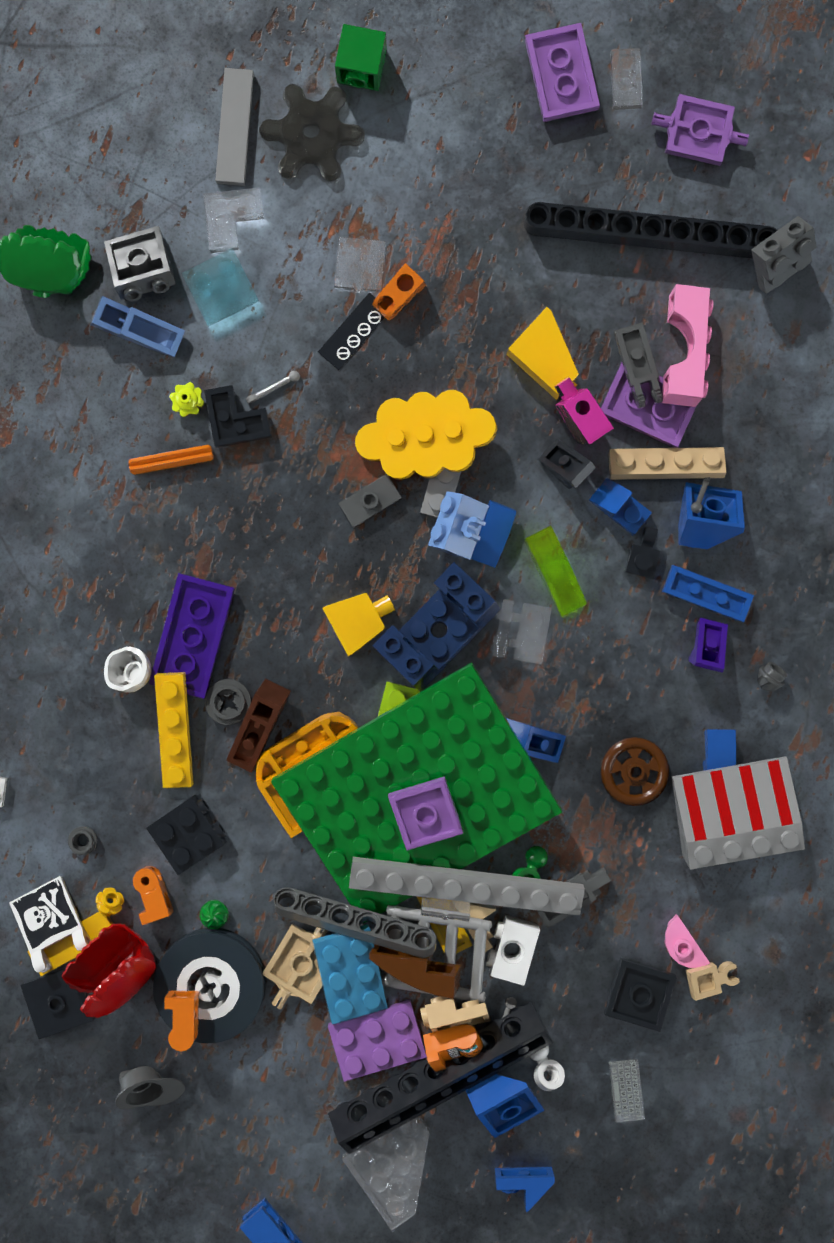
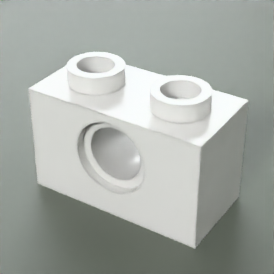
M508 915L504 916L503 922L498 921L494 933V938L498 939L495 950L490 949L486 961V966L490 967L489 971L492 977L525 985L540 932L538 924ZM509 943H516L519 945V951L514 955H507L504 952L505 946Z

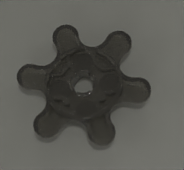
M296 84L288 85L283 91V99L288 106L287 115L280 120L266 119L259 127V133L264 140L279 141L285 146V155L278 164L279 174L286 179H291L298 174L299 169L303 165L310 163L319 168L321 176L325 180L334 181L338 179L341 175V166L336 160L337 150L344 145L358 146L365 138V133L361 126L344 124L339 119V110L346 102L344 90L339 87H331L321 100L312 101L305 97L300 86ZM309 125H317L320 131L316 137L309 138L304 134V128Z

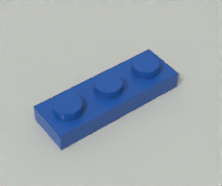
M671 565L662 589V593L739 622L745 621L754 597L752 594L675 565Z

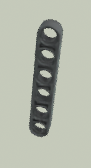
M281 888L274 894L275 911L282 917L420 958L429 957L436 950V935L427 927L293 888ZM286 897H290L295 901L290 907H282L279 905V902ZM312 905H317L321 908L320 913L317 915H309L305 911ZM338 913H344L349 918L344 923H336L333 921V917ZM365 921H371L375 923L376 927L372 931H363L360 925ZM392 929H399L403 932V936L397 940L389 938L387 934ZM420 937H426L431 941V944L426 948H420L415 944V941Z

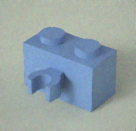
M447 491L445 498L441 502L436 524L431 530L428 546L453 556L470 560L476 542L480 541L481 537L479 534L481 528L486 524L484 519L489 505L464 494Z

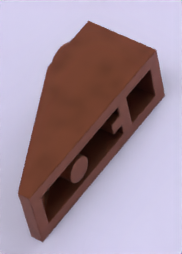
M265 678L252 699L226 761L250 773L253 772L291 693L290 690Z

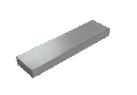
M224 69L215 179L217 184L245 186L254 81L253 70Z

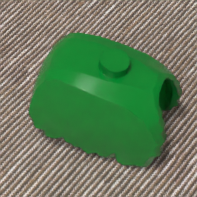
M24 225L23 228H17L16 232H10L8 236L4 235L0 240V272L3 278L10 284L32 290L34 296L47 298L50 297V294L55 293L71 294L80 285L81 281L86 278V273L90 270L89 263L92 256L90 254L89 241L81 238L76 233H71L68 236L64 231H57L55 228L48 230L44 227L36 230L31 225Z

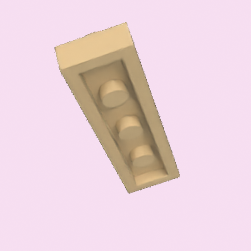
M724 447L610 449L608 454L610 480L725 478L727 473Z

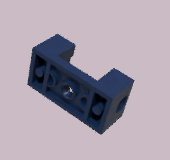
M455 562L434 582L439 590L400 630L392 625L373 645L420 692L501 610L497 602ZM438 623L447 625V633L442 638H436L432 634L433 627Z

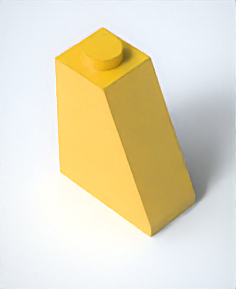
M546 307L508 348L506 355L557 400L560 395L554 386L569 377L576 387L577 384L574 381L579 373L554 315Z

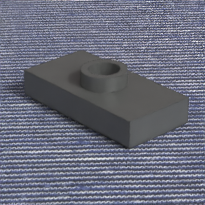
M385 474L338 504L352 527L355 528L398 502L402 497L389 476Z

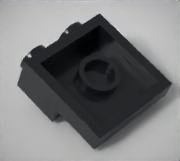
M196 795L146 828L177 875L203 860L227 842L224 838L227 836L224 828L218 821L213 822L208 814L211 812L208 804L203 798L198 799Z

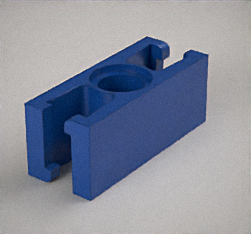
M266 1198L260 1201L242 1218L244 1222L240 1225V1229L252 1243H303Z

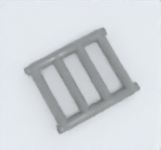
M387 906V916L396 919L418 921V925L427 928L430 927V923L446 925L444 963L455 964L458 927L475 930L471 989L459 987L454 998L485 1002L486 996L485 992H482L486 937L487 931L490 932L492 927L491 921L408 907ZM392 929L389 931V938L394 940L400 939L401 930ZM426 937L418 938L417 946L420 948L428 947L429 939ZM387 972L386 976L384 975L382 978L383 986L430 994L399 981Z

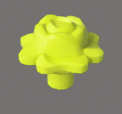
M191 382L185 385H176L175 392L170 394V399L173 402L172 410L180 412L182 417H186L189 414L197 415L199 413L198 407L204 405V401L201 398L202 390L199 387L194 388V384Z

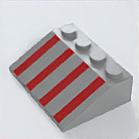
M786 756L672 776L682 856L690 870L805 849L801 816Z

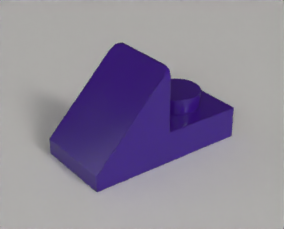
M700 618L696 627L695 647L688 661L694 666L723 673L728 624Z

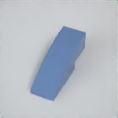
M104 296L100 298L90 324L110 334L171 357H175L185 332L183 329L133 307L124 306Z

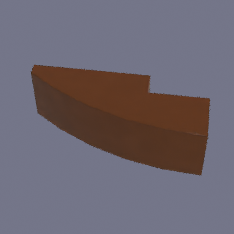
M376 944L369 953V959L382 970L416 989L454 999L459 989L461 965L432 961L433 954L426 958H420Z

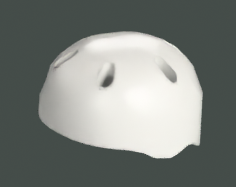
M124 647L115 650L109 654L105 662L104 677L106 684L110 688L121 692H135L144 687L149 681L152 670L151 663L145 653L137 648Z

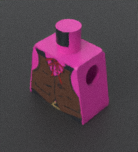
M569 377L554 386L562 398L556 404V408L577 443L590 445L614 429L588 389L577 390ZM577 403L580 405L578 413L575 409Z

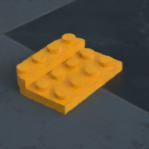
M342 712L327 713L319 716L267 748L257 761V786L290 838L301 833L302 829L271 783V780L278 774L358 729L355 721Z

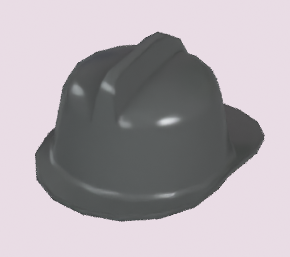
M140 1066L120 1073L121 1092L118 1094L115 1102L116 1106L120 1109L163 1105L181 1097L185 1091V1086L177 1079L162 1078L151 1066Z

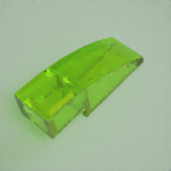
M550 525L525 538L524 542L561 617L586 605L587 602L552 526Z

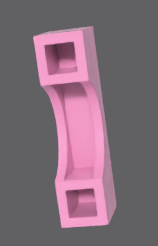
M676 284L669 295L667 322L675 326L683 334L687 342L688 353L684 361L671 365L664 374L662 403L696 407L702 398H705L707 395L708 381L704 380L705 371L709 367L710 354L706 353V345L711 339L712 328L708 326V317L711 316L713 310V300L709 299L710 288Z

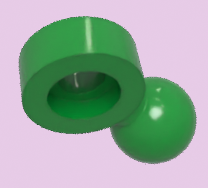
M533 846L527 850L525 855L527 866L516 869L512 876L540 879L537 870L547 864L548 854L544 848Z

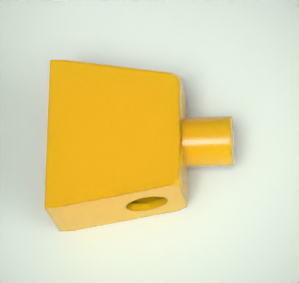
M363 593L323 607V610L347 655L351 656L386 629L381 618L395 611V608L388 595L372 603L369 595Z

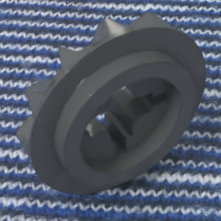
M224 679L213 684L205 698V707L209 716L214 721L223 725H232L242 721L251 704L250 693L242 683L233 679ZM236 692L233 702L238 710L228 707L221 712L224 701L219 694L229 697Z

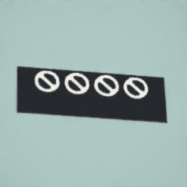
M370 292L318 351L320 355L338 370L342 368L385 318L372 306L376 297Z

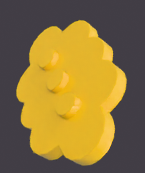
M457 390L444 391L436 398L427 392H418L410 397L407 402L400 398H391L382 403L377 411V422L364 425L358 431L355 438V446L363 458L369 461H381L383 470L394 479L404 480L411 477L415 472L424 478H433L439 475L444 468L451 472H461L469 468L475 459V448L488 445L494 439L497 433V424L489 411L482 408L471 409L468 399Z

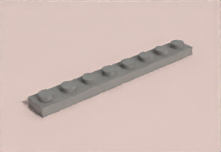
M353 857L349 880L350 889L580 915L585 891L584 885L579 883Z

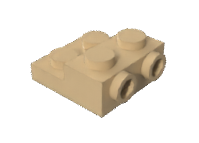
M438 996L430 999L431 1004L425 1005V1008L420 1009L424 1026H426V1029H431L432 1032L462 1024L474 1026L490 1021L486 1004H480L479 1000L462 1003V1008L458 1009L454 999Z

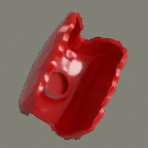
M111 924L109 927H104L99 932L97 938H94L88 945L82 948L81 953L75 957L76 961H72L67 965L62 978L71 989L78 992L94 993L86 998L80 1010L86 1017L99 1018L114 1012L127 1003L147 983L156 969V964L148 944L138 933L125 924Z

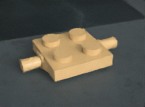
M294 923L291 924L263 971V976L275 982L280 989L271 1002L273 1006H276L282 997L277 1006L278 1009H282L290 995L300 997L312 1004L322 987L312 940L325 936L328 930H321L322 928L317 927L313 933L305 931Z

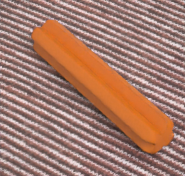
M203 445L132 458L128 461L129 470L132 474L136 475L212 461L213 450L210 445Z

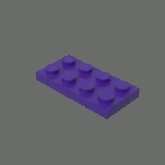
M178 573L152 669L150 685L155 686L154 675L157 673L185 672L187 694L203 699L206 698L235 588Z

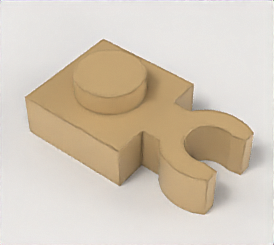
M726 961L717 969V965L711 962L706 966L686 970L691 997L697 1001L722 993V984L728 986L737 985L740 982L737 977H727L730 970L737 968L736 964Z

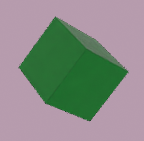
M343 24L335 62L337 83L379 91L387 51L386 32Z

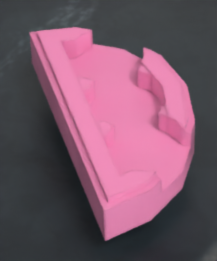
M676 914L668 922L665 932L664 944L669 955L678 964L688 968H697L710 964Z

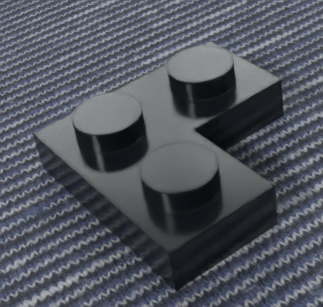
M233 385L204 390L214 446L216 448L272 438L266 408L238 413Z

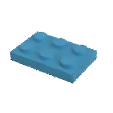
M368 924L360 926L363 931H371ZM339 933L312 940L332 1024L388 1008L379 966L369 959V953L374 944Z

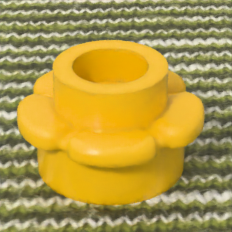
M105 888L103 892L97 894L96 906L101 914L111 916L122 910L124 897L120 892H116L115 888ZM108 899H112L113 903H109Z

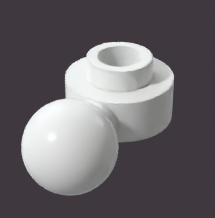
M549 1046L529 1056L538 1063L534 1070V1080L537 1086L544 1091H552L559 1088L565 1079L563 1067L555 1060H548ZM544 1072L550 1075V1081L544 1078Z

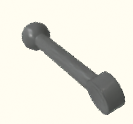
M710 477L704 478L697 500L691 505V510L694 513L702 511L701 503L710 484Z

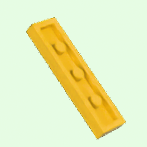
M157 673L154 675L163 788L192 787L194 783L186 673Z

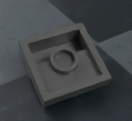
M797 216L751 249L759 289L765 294L783 284L785 280L812 262L811 251L816 248L814 228L800 216Z
M159 226L104 241L113 284L121 300L137 301L144 293L151 291L164 293L169 290L170 286L176 284Z

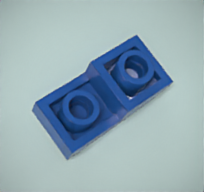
M490 500L484 519L486 524L481 528L479 534L481 538L480 541L476 542L471 559L495 568L510 534L516 510Z
M707 729L704 731L706 760L703 761V771L736 765V730Z

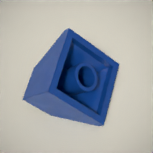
M686 482L678 522L679 545L709 549L744 532L742 491L708 486L701 503L702 511L694 513L691 510V505L696 502L702 485Z
M498 1074L466 1090L476 1116L494 1138L545 1111L526 1082Z

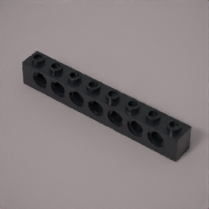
M532 1002L517 1007L512 1013L501 1019L491 1021L488 1026L477 1031L483 1041L482 1050L478 1055L474 1057L461 1056L445 1061L446 1069L437 1072L428 1064L427 1059L418 1061L410 1069L400 1074L392 1075L386 1082L375 1088L365 1090L355 1099L339 1104L336 1109L328 1113L338 1144L348 1154H351L552 1044L553 1041ZM516 1031H520L517 1036L511 1037ZM494 1045L491 1050L486 1051L489 1046ZM468 1058H469V1060L467 1061V1063H465L464 1065H461V1063H462L465 1059H468ZM443 1072L442 1076L436 1079L437 1075ZM418 1086L414 1092L410 1093L414 1087ZM392 1100V1102L390 1103V1105H388L387 1107H385L386 1103H387L388 1101ZM366 1114L365 1118L360 1121V1118Z

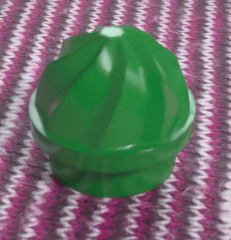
M219 900L206 902L200 910V920L209 929L221 928L229 917L228 908Z

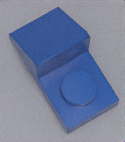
M608 478L604 480L589 499L592 504L632 536L636 534L652 514L651 511L631 496L633 492Z
M552 1167L495 1168L496 1190H502V1192L508 1194L524 1190L526 1212L555 1183Z

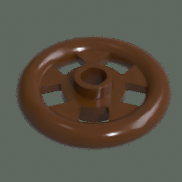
M626 738L615 743L605 754L601 764L602 783L610 796L618 802L630 806L645 805L658 798L666 788L669 779V764L665 754L655 743L644 738ZM642 750L652 756L649 763L638 758ZM627 751L631 758L621 764L617 757L622 752ZM633 767L640 768L641 772L638 777L631 776V769ZM650 770L658 772L655 784L647 782ZM621 771L624 783L616 785L612 773ZM630 785H642V794H630Z

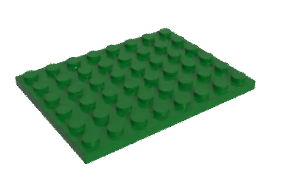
M472 662L278 774L271 780V783L350 905L379 914L385 912L388 905L396 906L412 896L350 889L349 880L353 857L462 869L562 813V808ZM445 777L463 828V834L406 850L388 794Z

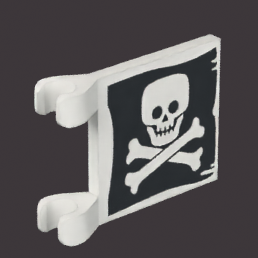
M62 876L9 902L30 952L32 965L36 972L44 973L52 967L49 958L43 951L45 948L72 935L75 948L78 951H82V948L91 941L81 923Z

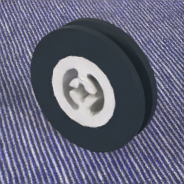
M203 928L192 931L179 938L168 949L157 966L153 981V995L157 1010L168 1027L173 1029V1010L165 1009V996L170 990L199 991L198 1035L194 1042L208 1044L229 1040L243 1032L256 1017L266 991V977L263 976L265 968L256 949L242 936L222 928ZM203 967L216 968L209 969L206 975L203 972L195 986L191 984V976L197 969ZM214 982L216 986L214 989L211 986L206 988L205 983L211 984ZM225 984L229 985V995L223 1001L207 1003L212 1001L214 996L217 998L220 995Z

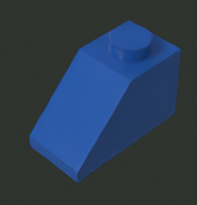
M506 718L529 756L555 763L559 762L566 739L565 735Z

